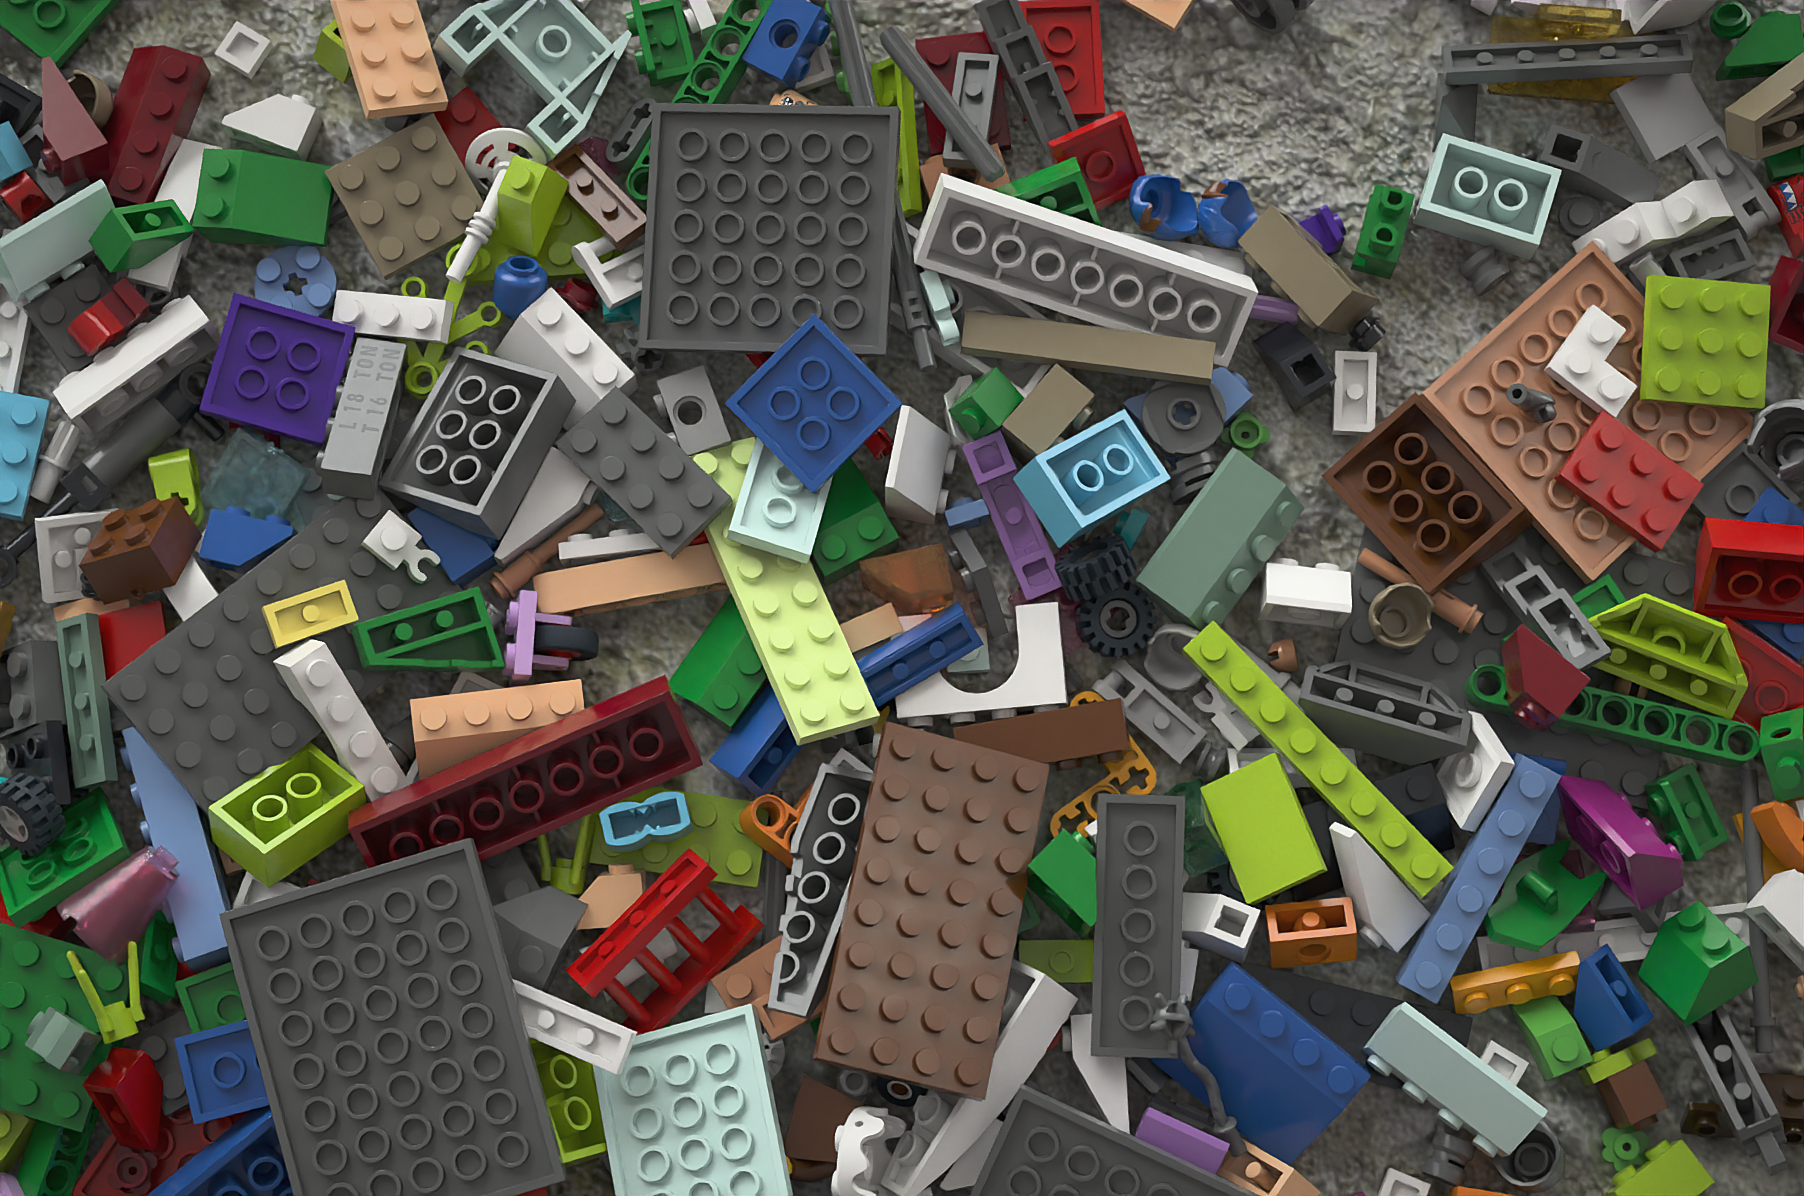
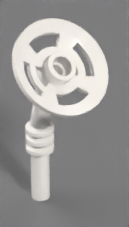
M496 128L479 135L467 150L465 170L475 188L487 196L481 211L474 213L473 218L475 220L469 222L471 228H466L464 232L467 237L445 275L455 283H461L481 244L488 242L487 237L491 236V229H494L497 225L495 222L498 213L497 192L513 155L519 156L512 151H508L509 142L526 149L533 157L529 160L543 165L547 164L546 154L541 145L532 136L523 131L512 128ZM493 144L494 149L487 152L482 163H475L480 152ZM495 158L494 167H488L489 162ZM487 177L493 184L491 189L482 183L480 178Z

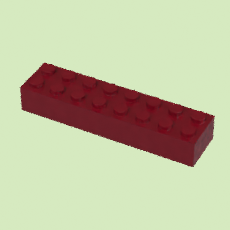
M663 675L349 811L348 829L368 869L468 838L474 839L479 861H483L700 767L703 763L698 745L666 675Z

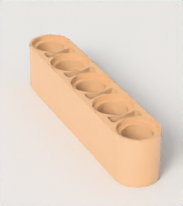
M710 543L685 547L673 560L662 551L537 575L532 579L534 591H538V613L572 618L729 589Z

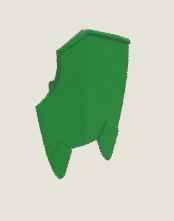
M1570 840L1558 842L1531 855L1511 867L1504 880V890L1501 897L1488 909L1483 919L1489 940L1539 952L1543 946L1559 935L1579 915L1597 894L1607 875L1604 871H1600L1579 880L1562 866L1560 862L1570 848Z

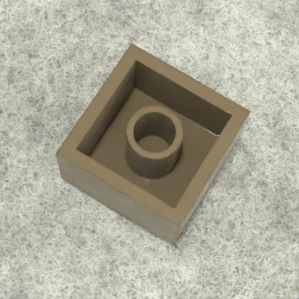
M1056 363L1001 426V433L1011 456L1025 467L1034 457L1090 428L1092 425L1090 419L1095 413L1092 410L1095 394Z

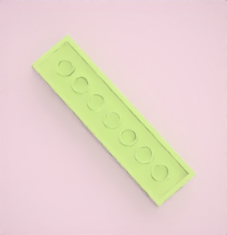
M755 437L734 441L732 445L689 456L733 500L704 529V532L797 745H803L877 724L880 715L810 560L805 564L726 539L755 445Z

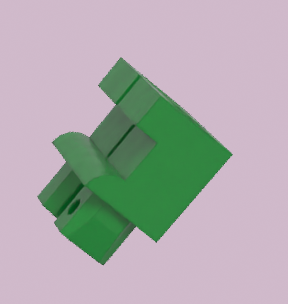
M1375 184L1373 194H1370L1351 270L1390 280L1399 259L1415 197L1414 194Z

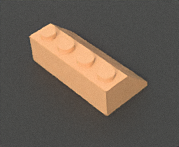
M581 679L410 699L419 780H423L584 710Z

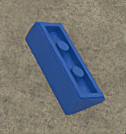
M955 602L864 656L856 664L876 708L984 645L960 603Z

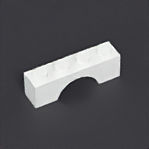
M307 638L273 661L294 697L309 710L326 733L335 749L339 765L365 785L366 804L410 785L324 642Z

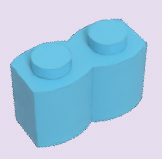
M679 792L659 793L646 799L642 804L636 802L617 803L599 814L606 844L614 852L635 851L646 846L652 840L656 842L676 841L686 837L693 831L686 798L683 793Z

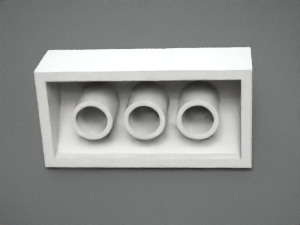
M190 295L183 299H174L166 304L161 310V315L150 323L144 322L135 326L128 333L127 339L115 348L108 347L100 351L94 357V363L81 372L74 371L64 377L59 383L60 387L54 390L53 393L70 419L91 441L154 396L179 374L184 367L200 363L215 352L221 336Z

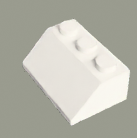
M552 287L519 315L494 352L497 358L557 374L576 399L575 405L563 424L567 432L615 386L627 397L639 388L635 374Z

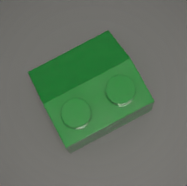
M1699 900L1662 923L1638 972L1639 980L1686 1027L1759 982L1748 946Z

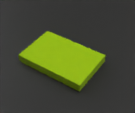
M1274 752L1200 788L1247 905L1253 906L1328 871L1280 754Z

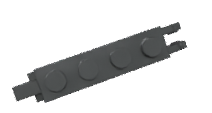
M1722 1005L1687 1027L1672 1013L1743 1154H1748L1750 1158L1760 1155L1771 1176L1786 1170L1787 1162L1779 1147L1787 1143L1783 1122Z

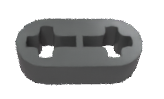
M652 98L642 99L633 105L608 143L605 155L622 173H630L651 138L653 103H657Z

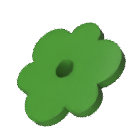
M1632 1125L1621 1129L1608 1128L1602 1133L1601 1141L1605 1146L1601 1153L1602 1158L1606 1162H1612L1617 1172L1622 1171L1631 1164L1634 1167V1165L1640 1166L1646 1162L1647 1157L1644 1151L1649 1146V1137L1646 1133L1642 1131L1635 1132ZM1624 1143L1628 1145V1151L1623 1150Z

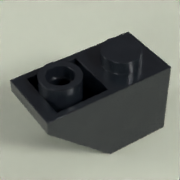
M1288 321L1252 341V345L1295 411L1331 391L1337 379L1334 372L1315 343Z

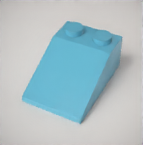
M1125 409L1034 457L1013 477V480L1058 548L1093 530L1171 479Z

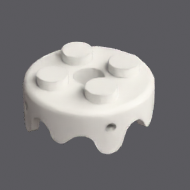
M857 1107L850 1113L845 1125L838 1126L835 1134V1149L838 1152L837 1170L833 1174L831 1184L833 1196H899L880 1184L893 1155L887 1149L885 1141L889 1138L900 1137L906 1130V1123L900 1118L888 1115V1108Z

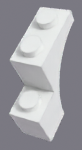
M1716 179L1692 181L1661 201L1633 204L1573 241L1572 245L1578 254L1593 240L1617 267L1666 244L1702 235L1731 218L1734 214Z

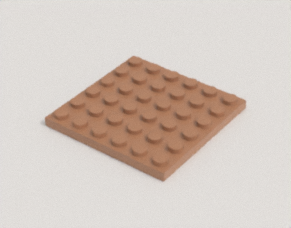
M1593 240L1417 397L1426 408L1443 420L1518 500L1533 519L1532 525L1586 585L1598 577L1636 541L1634 537L1554 479L1598 413L1547 375L1544 369L1590 306L1594 304L1626 329L1604 360L1637 385V388L1615 419L1698 481L1705 477L1751 434L1753 416L1743 409L1640 401L1645 298ZM1515 383H1520L1527 388L1551 395L1556 402L1553 405L1557 413L1555 419L1546 423L1536 422L1533 412L1523 411L1508 400V388Z

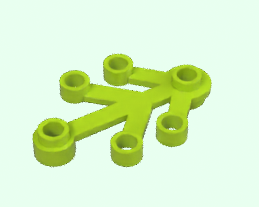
M458 244L448 251L446 256L448 270L462 244ZM478 251L472 260V266L466 271L461 283L449 281L443 299L454 303L448 343L428 342L423 356L416 341L396 339L398 343L407 344L409 367L404 376L405 387L417 399H427L450 358L441 361L446 346L485 326L496 328L504 321L505 313L496 308L494 302L487 301L482 303L476 312L454 322L469 279L475 277L481 270L482 258ZM416 276L405 279L401 287L403 296L412 297L409 292L411 285L420 283L421 292L415 297L428 298L429 286L424 280ZM489 308H495L497 311L496 318L493 321L487 322L485 320V312ZM474 340L465 346L469 350L480 346L483 349V354L491 356L490 348L481 341ZM430 373L432 375L431 384L427 387H422L420 383L422 375Z

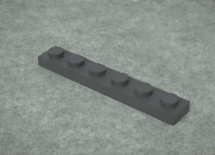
M1687 34L1442 46L1441 63L1445 85L1631 77L1660 74L1672 75L1692 73L1694 61Z

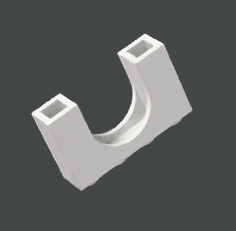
M1058 602L1015 606L1019 658L1013 674L1003 685L986 693H967L950 685L942 677L941 672L938 671L896 696L898 720L901 723L908 722V727L918 729L933 727V720L950 719L951 725H965L975 723V716L992 715V721L1016 717L1017 712L1034 711V713L1068 707ZM932 614L898 617L904 631L891 636V640L930 618Z

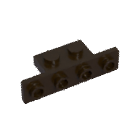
M1757 1072L1783 1122L1784 1134L1787 1139V1143L1784 1144H1804V1076ZM1697 1102L1687 1104L1680 1122L1681 1133L1697 1135L1703 1138L1713 1136L1735 1138L1718 1104Z

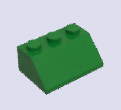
M732 594L729 595L668 681L677 698L729 733L732 732L770 683Z
M1063 829L1027 866L1026 872L1029 874L1027 887L1082 940H1085L1097 922L1096 859L1091 854L1094 848L1077 831L1070 835Z

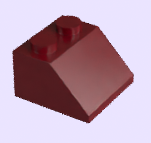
M1523 624L1501 646L1508 705L1516 711L1514 717L1523 726L1532 731L1537 728L1543 733L1560 718L1591 679Z

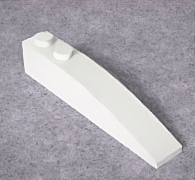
M1012 959L985 1100L980 1102L929 1089L926 1096L919 1095L912 1110L915 1113L914 1125L911 1131H905L901 1135L880 1184L899 1196H917L943 1174L978 1140L1006 1108L1017 1093L1020 1085L1024 1084L1037 1063L1045 1055L1049 1044L1069 1017L1070 1011L1078 998L1046 974Z

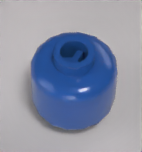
M527 256L508 258L506 262H503L496 268L494 274L492 301L496 308L505 313L508 318L517 320L524 310L546 292L547 273L533 258Z

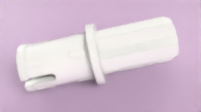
M65 421L59 424L45 454H39L41 461L34 474L30 496L47 504L50 503V499L64 471L68 472L70 470L67 464L82 436V431L77 426Z

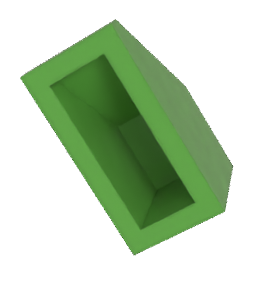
M1556 995L1531 999L1526 1003L1518 1005L1509 1004L1544 1081L1593 1061L1575 1020Z

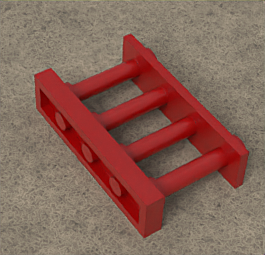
M690 848L565 970L592 998L603 989L629 1016L621 1025L636 1031V1036L664 1028L710 979L743 947L752 942L755 935L765 926L742 904L734 912L731 911L708 886L718 874ZM695 897L721 924L703 943L677 916ZM664 928L690 954L673 973L646 947ZM633 958L660 985L642 1004L615 977Z

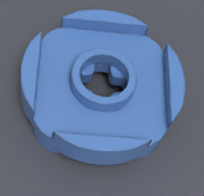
M286 246L271 253L267 258L262 259L256 268L257 275L254 281V291L257 300L320 318L327 316L329 313L328 309L333 305L336 292L339 290L338 278L331 263L313 246ZM293 278H299L300 281L307 280V285L302 287V294L299 296H295L292 291H286V286L290 284V280Z

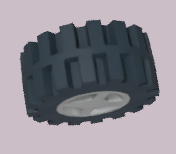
M16 773L0 784V837L4 841L7 839L10 842V847L14 850L19 848L21 854L26 855L29 853L30 856H33L62 835L65 831L63 826L66 823L65 817L60 815L63 812L60 805L55 804L54 800L56 798L52 793L48 794L45 791L46 786L44 784H37L36 778L31 775L27 777L25 773H19L18 775Z

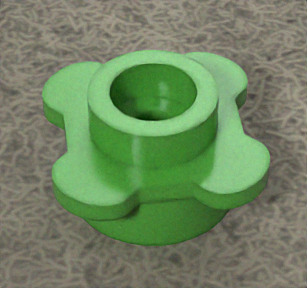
M1241 411L1230 427L1222 429L1220 438L1224 444H1230L1233 448L1251 459L1254 456V450L1260 444H1266L1269 441L1270 431L1268 428L1262 427L1261 423L1253 417L1251 412ZM1243 432H1247L1249 434V438L1244 439L1242 438L1241 434Z

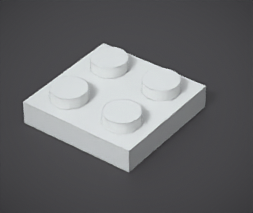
M1468 711L1472 714L1465 751L1442 757L1434 771L1446 799L1447 807L1459 827L1475 832L1484 816L1490 810L1491 804L1504 782L1510 777L1515 763L1483 714Z

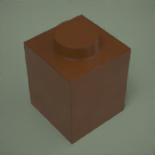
M1645 1060L1595 1083L1617 1129L1632 1125L1635 1132L1658 1122L1656 1113L1668 1108Z

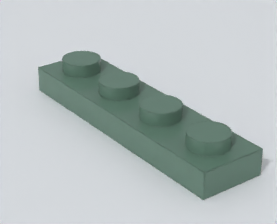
M84 613L55 622L75 789H89L118 781L108 695L101 688V685L106 682L98 614Z

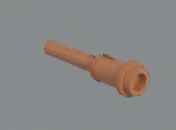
M594 502L532 553L526 550L523 552L524 554L500 573L494 571L492 573L494 578L488 582L491 588L503 601L509 597L511 599L516 598L515 592L533 579V577L544 571L542 565L559 552L558 543L568 542L569 536L585 532L605 516L603 510Z
M1366 547L1357 560L1361 565L1395 585L1409 582L1422 587L1411 574ZM1444 588L1429 595L1434 603V608L1431 612L1458 627V633L1460 634L1465 631L1471 635L1484 613L1477 610L1479 605L1475 603L1472 607L1444 590Z

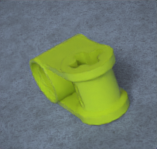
M186 448L149 457V472L155 488L156 498L162 501L177 496L182 504H187L184 508L196 527L199 528L204 521L205 510L199 485V469L192 449Z

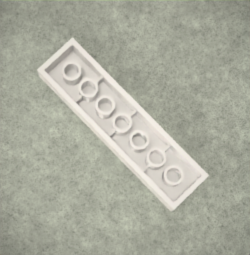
M943 173L940 174L913 247L916 265L1109 329L1216 342L1213 363L1224 367L1229 365L1258 295L1257 288L1249 276Z

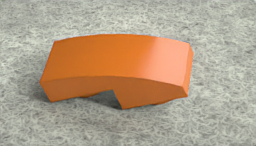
M1777 801L1753 807L1750 812L1751 818L1773 855L1787 870L1795 869L1797 872L1804 874V841L1801 840L1804 836V822L1797 817L1796 811L1789 805Z

